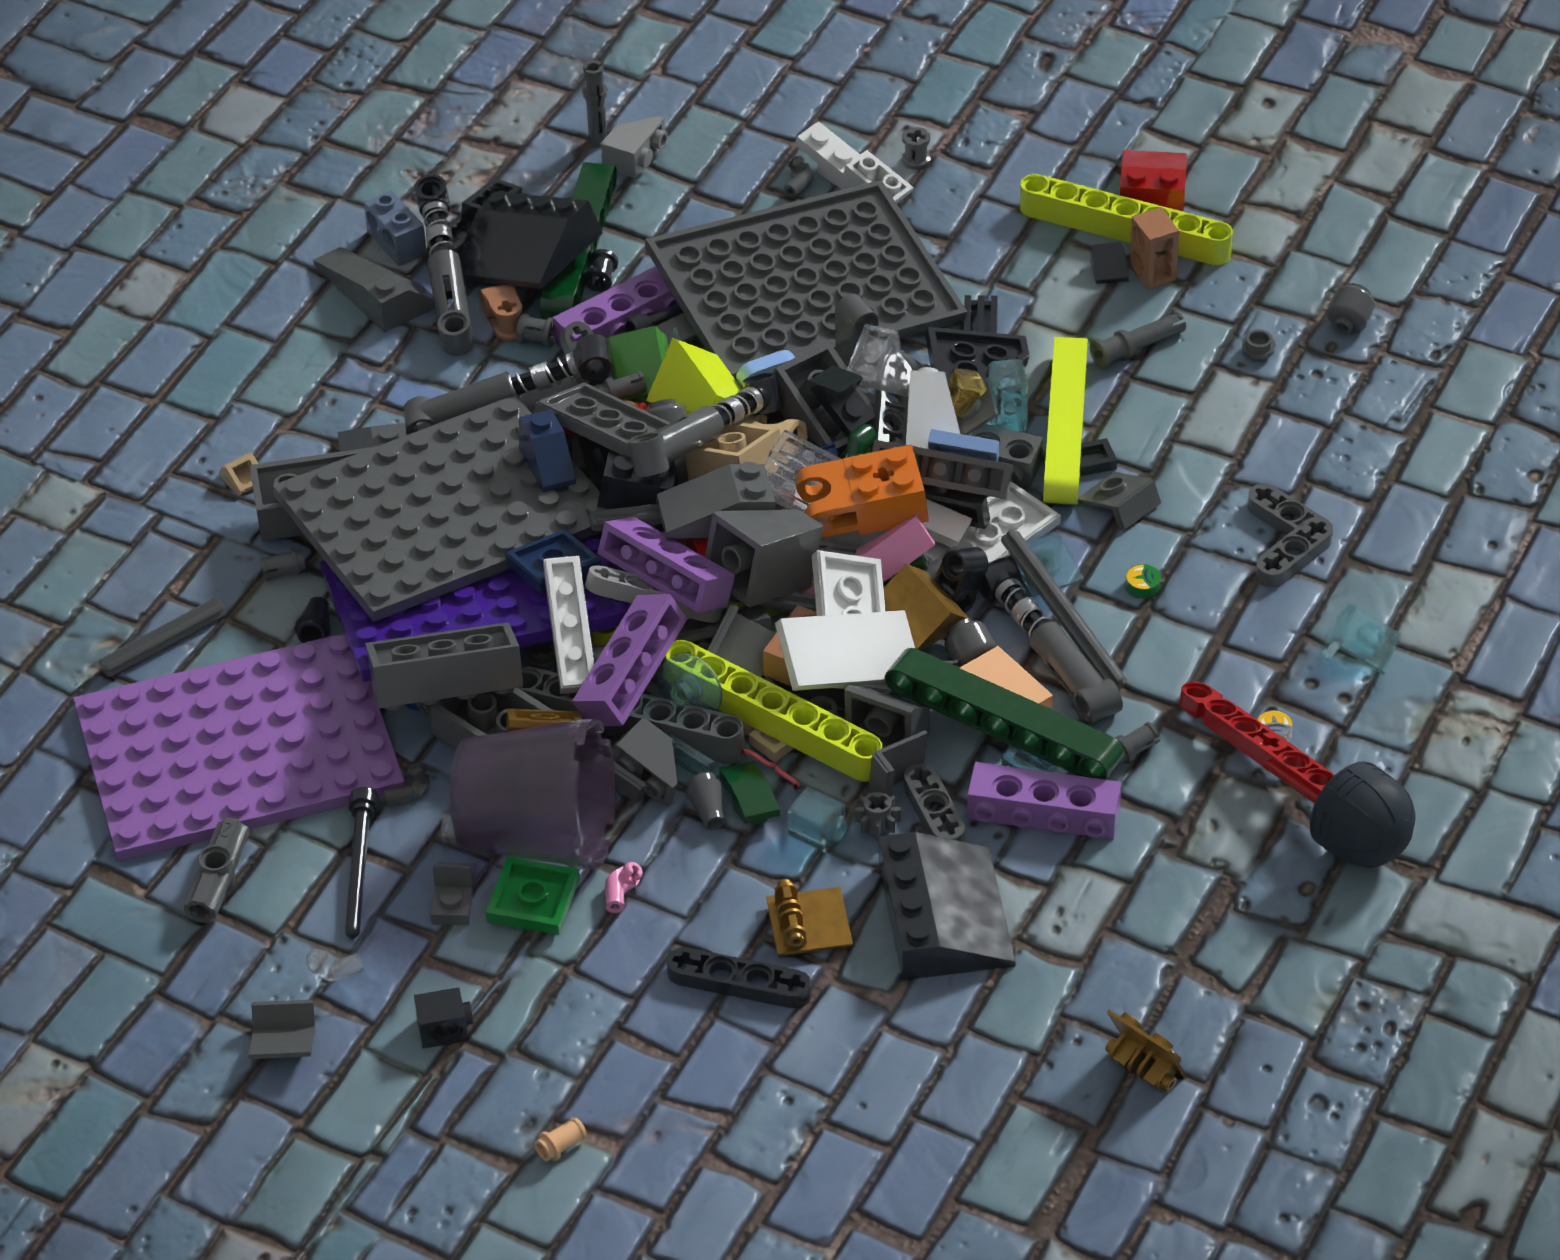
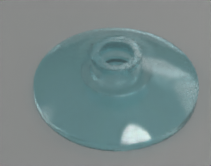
M679 653L671 656L662 664L658 674V687L663 699L672 700L678 705L688 704L713 711L719 710L722 703V687L718 676L708 663L695 655Z

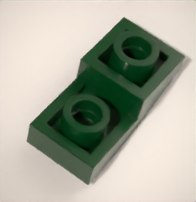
M754 761L719 768L720 781L732 795L733 810L745 824H761L769 818L780 816V809L774 794Z

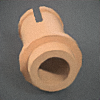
M572 1117L553 1131L540 1133L538 1140L534 1143L535 1149L544 1161H557L560 1159L562 1152L580 1141H584L587 1138V1132L578 1118Z

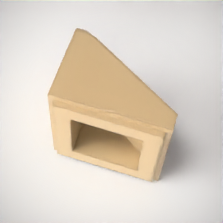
M249 452L223 465L219 475L238 496H241L253 490L250 465L259 463L252 452Z

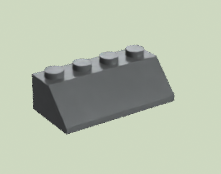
M374 447L250 465L261 541L304 535L273 496L274 484Z
M509 622L365 643L373 692L378 708L399 710L406 707V704L419 702L424 705H434L446 698L457 697L458 699L467 700L476 698L479 693L508 694L513 692L515 688L524 687L519 644Z

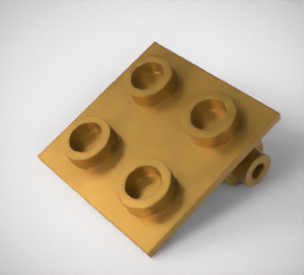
M783 879L777 883L774 895L766 896L778 956L853 946L841 887L797 892L795 884L788 879Z
M1108 1009L1107 1014L1121 1034L1118 1039H1110L1105 1047V1051L1109 1053L1111 1060L1127 1068L1131 1073L1137 1070V1077L1144 1079L1159 1091L1165 1089L1169 1092L1175 1086L1177 1079L1174 1076L1176 1073L1186 1078L1187 1075L1180 1065L1182 1059L1172 1051L1174 1046L1170 1041L1156 1032L1152 1037L1140 1030L1143 1027L1142 1024L1129 1014L1123 1012L1120 1017Z

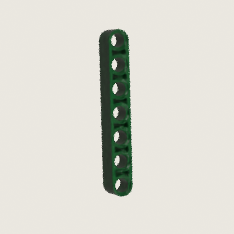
M583 162L572 198L589 200L603 231L616 188L617 166ZM600 237L543 287L540 299L541 317L553 318L580 304L586 286L584 284V274L590 269L589 259L591 253L597 250Z
M905 649L885 674V682L895 693L1078 776L1107 780L1124 756L1122 744L1114 737L918 649Z

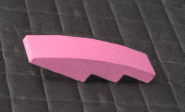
M915 514L857 548L854 555L881 559L883 582L898 573L905 564L909 565L933 547L935 542ZM812 583L811 587L799 592L815 595L814 583Z

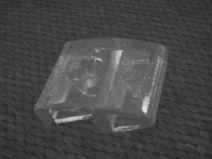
M785 429L770 449L768 458L764 463L775 502L788 510L799 509L805 513V509L810 503L802 500L796 490V474L804 467L841 458ZM811 481L806 485L813 486L821 482Z

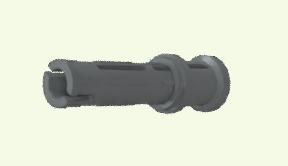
M1174 312L1169 316L1130 332L1118 330L1114 333L1113 337L1103 341L1100 339L1093 340L1090 343L1091 357L1097 367L1100 369L1107 368L1110 362L1114 360L1131 358L1137 349L1184 332L1186 330V322L1173 326V323L1184 319L1181 313Z

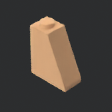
M999 646L960 667L967 672L1053 710V695Z

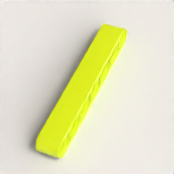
M1038 174L1027 175L1020 182V211L1028 217L1130 243L1132 216L1161 207L1179 229L1178 256L1211 265H1223L1231 259L1233 230L1227 223Z
M1054 337L1043 503L1078 505L1088 338Z
M676 640L673 642L665 655V679L671 686L726 714L739 717L742 722L856 780L870 781L872 754L882 749V742L877 736L689 641Z

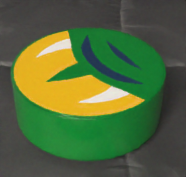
M1135 565L1126 573V589L1135 597H1152L1160 590L1161 574L1151 565Z

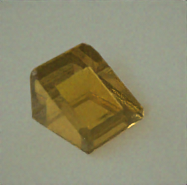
M957 368L953 371L948 387L955 415L959 416L986 392L987 388L978 372Z

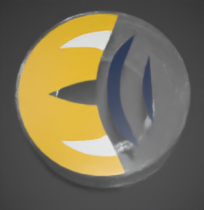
M1270 710L1262 713L1257 718L1258 721L1285 740L1289 741L1291 739L1293 721L1286 713Z

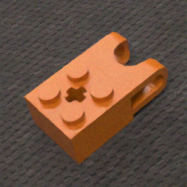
M912 444L810 465L800 469L796 474V490L802 500L810 503L805 509V514L816 521L822 517H829L823 522H818L823 525L821 538L853 531H859L861 536L890 530L915 514L922 523L929 522L925 490ZM811 481L821 482L813 486L806 485Z

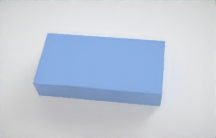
M934 429L930 430L928 449L998 462L999 441Z

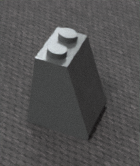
M799 509L717 511L712 516L705 558L735 574L731 595L750 608L811 587L813 580L812 554L819 550L823 525Z

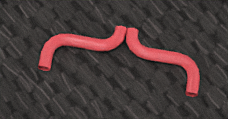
M742 749L745 753L740 752L741 755L747 754L763 765L774 768L777 774L794 784V790L800 788V783L781 770V767L776 765V763L767 761L749 749Z

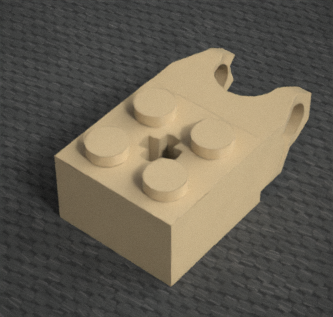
M749 415L748 418H743L742 421L735 425L724 428L718 438L685 455L688 479L690 481L728 464H742L744 462L764 464L769 478L794 461L803 449L808 438L806 423L796 419H787L780 423L767 424L768 416ZM797 428V439L793 443L790 435Z

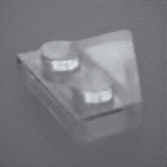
M865 324L846 370L863 377L858 386L908 396L909 382L905 372V363L900 348L898 331Z

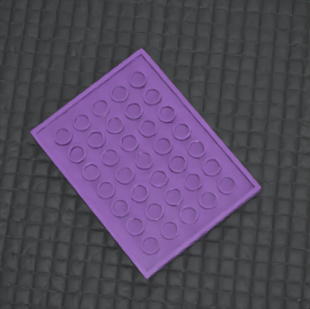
M344 633L73 697L117 862L211 839L217 823L225 820L226 817L239 819L242 824L248 826L249 829L347 806L349 805L350 792L358 787L374 789L379 794V798L405 791L404 779L383 717L377 706L371 682H362Z

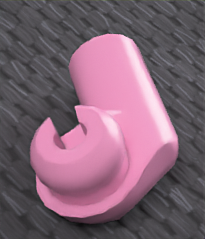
M628 862L606 878L605 900L608 912L619 913L624 910V895L636 887L643 874L642 868L637 863Z

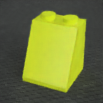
M672 337L646 401L652 403L660 400L675 399L676 404H682L686 408L687 414L700 407L715 405L719 401L735 395L742 388L718 355Z

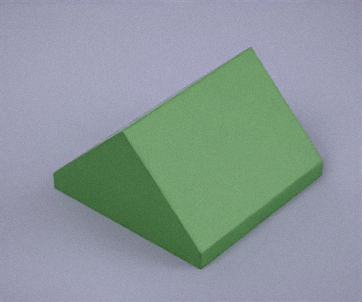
M651 326L606 338L610 347L613 379L615 380L641 371L644 376L642 381H646L647 392L622 399L636 403L648 402L646 399L668 349L666 335L656 326Z

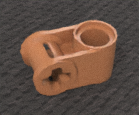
M501 284L480 289L481 306L496 337L502 341L517 340L516 330L522 312V303L517 296L515 286Z

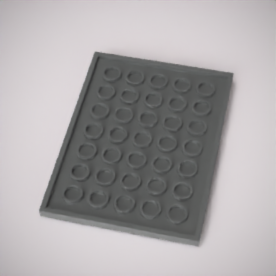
M881 180L647 238L645 241V250L706 351L718 355L736 381L737 372L745 363L778 351L788 350L795 357H798L830 341L835 349V308L838 302L848 294L854 293L860 296L878 315L879 344L926 332L928 327L941 328L964 322V316L967 315L966 308Z
M516 395L273 485V496L373 622L508 570L510 567L507 565L504 553L564 529L579 541L600 534L602 531L594 532L591 529L589 522L590 513L607 509L597 507L600 491L572 459L576 484L550 491H542L519 450V417L532 413Z

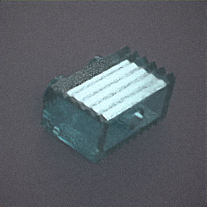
M1020 359L992 361L989 364L988 375L998 416L990 421L991 425L1027 433L1028 383L1023 361Z

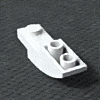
M819 121L797 136L795 145L818 163L816 172L841 189L881 180L896 203L913 192V186L868 150L859 154Z

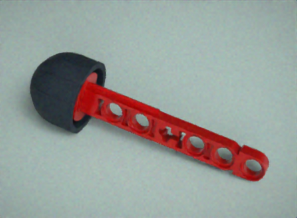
M1187 682L1182 685L1179 706L1195 719L1200 718L1202 723L1314 803L1309 828L1312 839L1318 845L1349 864L1366 868L1387 864L1406 849L1412 839L1416 821L1415 809L1406 789L1393 777L1386 774L1376 765L1365 761L1348 765L1337 774H1333L1236 704L1222 698L1223 695L1210 686L1201 682Z

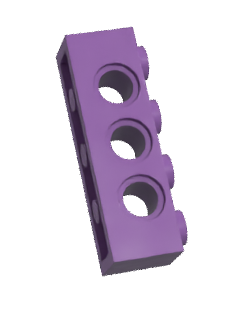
M655 266L553 317L555 343L561 347L560 334L572 322H584L591 328L593 334H599L608 338L626 333L624 325L626 317L636 313L649 316L675 306L678 303ZM573 333L570 336V340L578 342L583 336Z
M634 516L604 523L597 552L598 555L625 571L638 575L637 578L665 594H670L673 599L697 613L728 606L735 574L678 541L666 538L664 533Z
M670 594L636 596L578 690L572 702L590 726H623L687 621V617Z
M975 762L967 794V819L1086 835L1095 838L1114 839L1120 811L1122 782Z

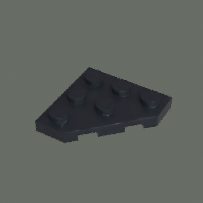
M928 327L926 333L930 367L937 369L938 372H945L951 399L961 395L986 377L990 379L992 386L1023 369L1028 364L1030 354L1026 336Z

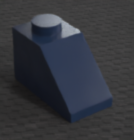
M552 409L519 417V450L542 491H550L576 484L565 433Z

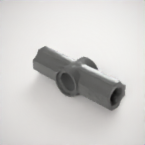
M226 817L225 820L218 822L208 847L203 849L198 856L199 869L184 903L185 914L191 916L197 922L208 923L209 920L216 919L226 893L235 885V870L250 835L248 826L242 824L239 819Z

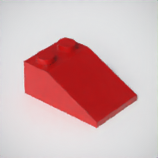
M1124 150L1120 195L1184 212L1187 153Z

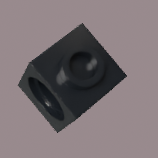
M459 987L414 995L422 1049L468 1041L467 1025L474 1024L470 1001L462 1002Z

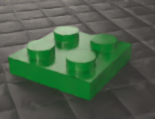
M507 857L486 910V921L488 923L560 935L580 880L579 869Z

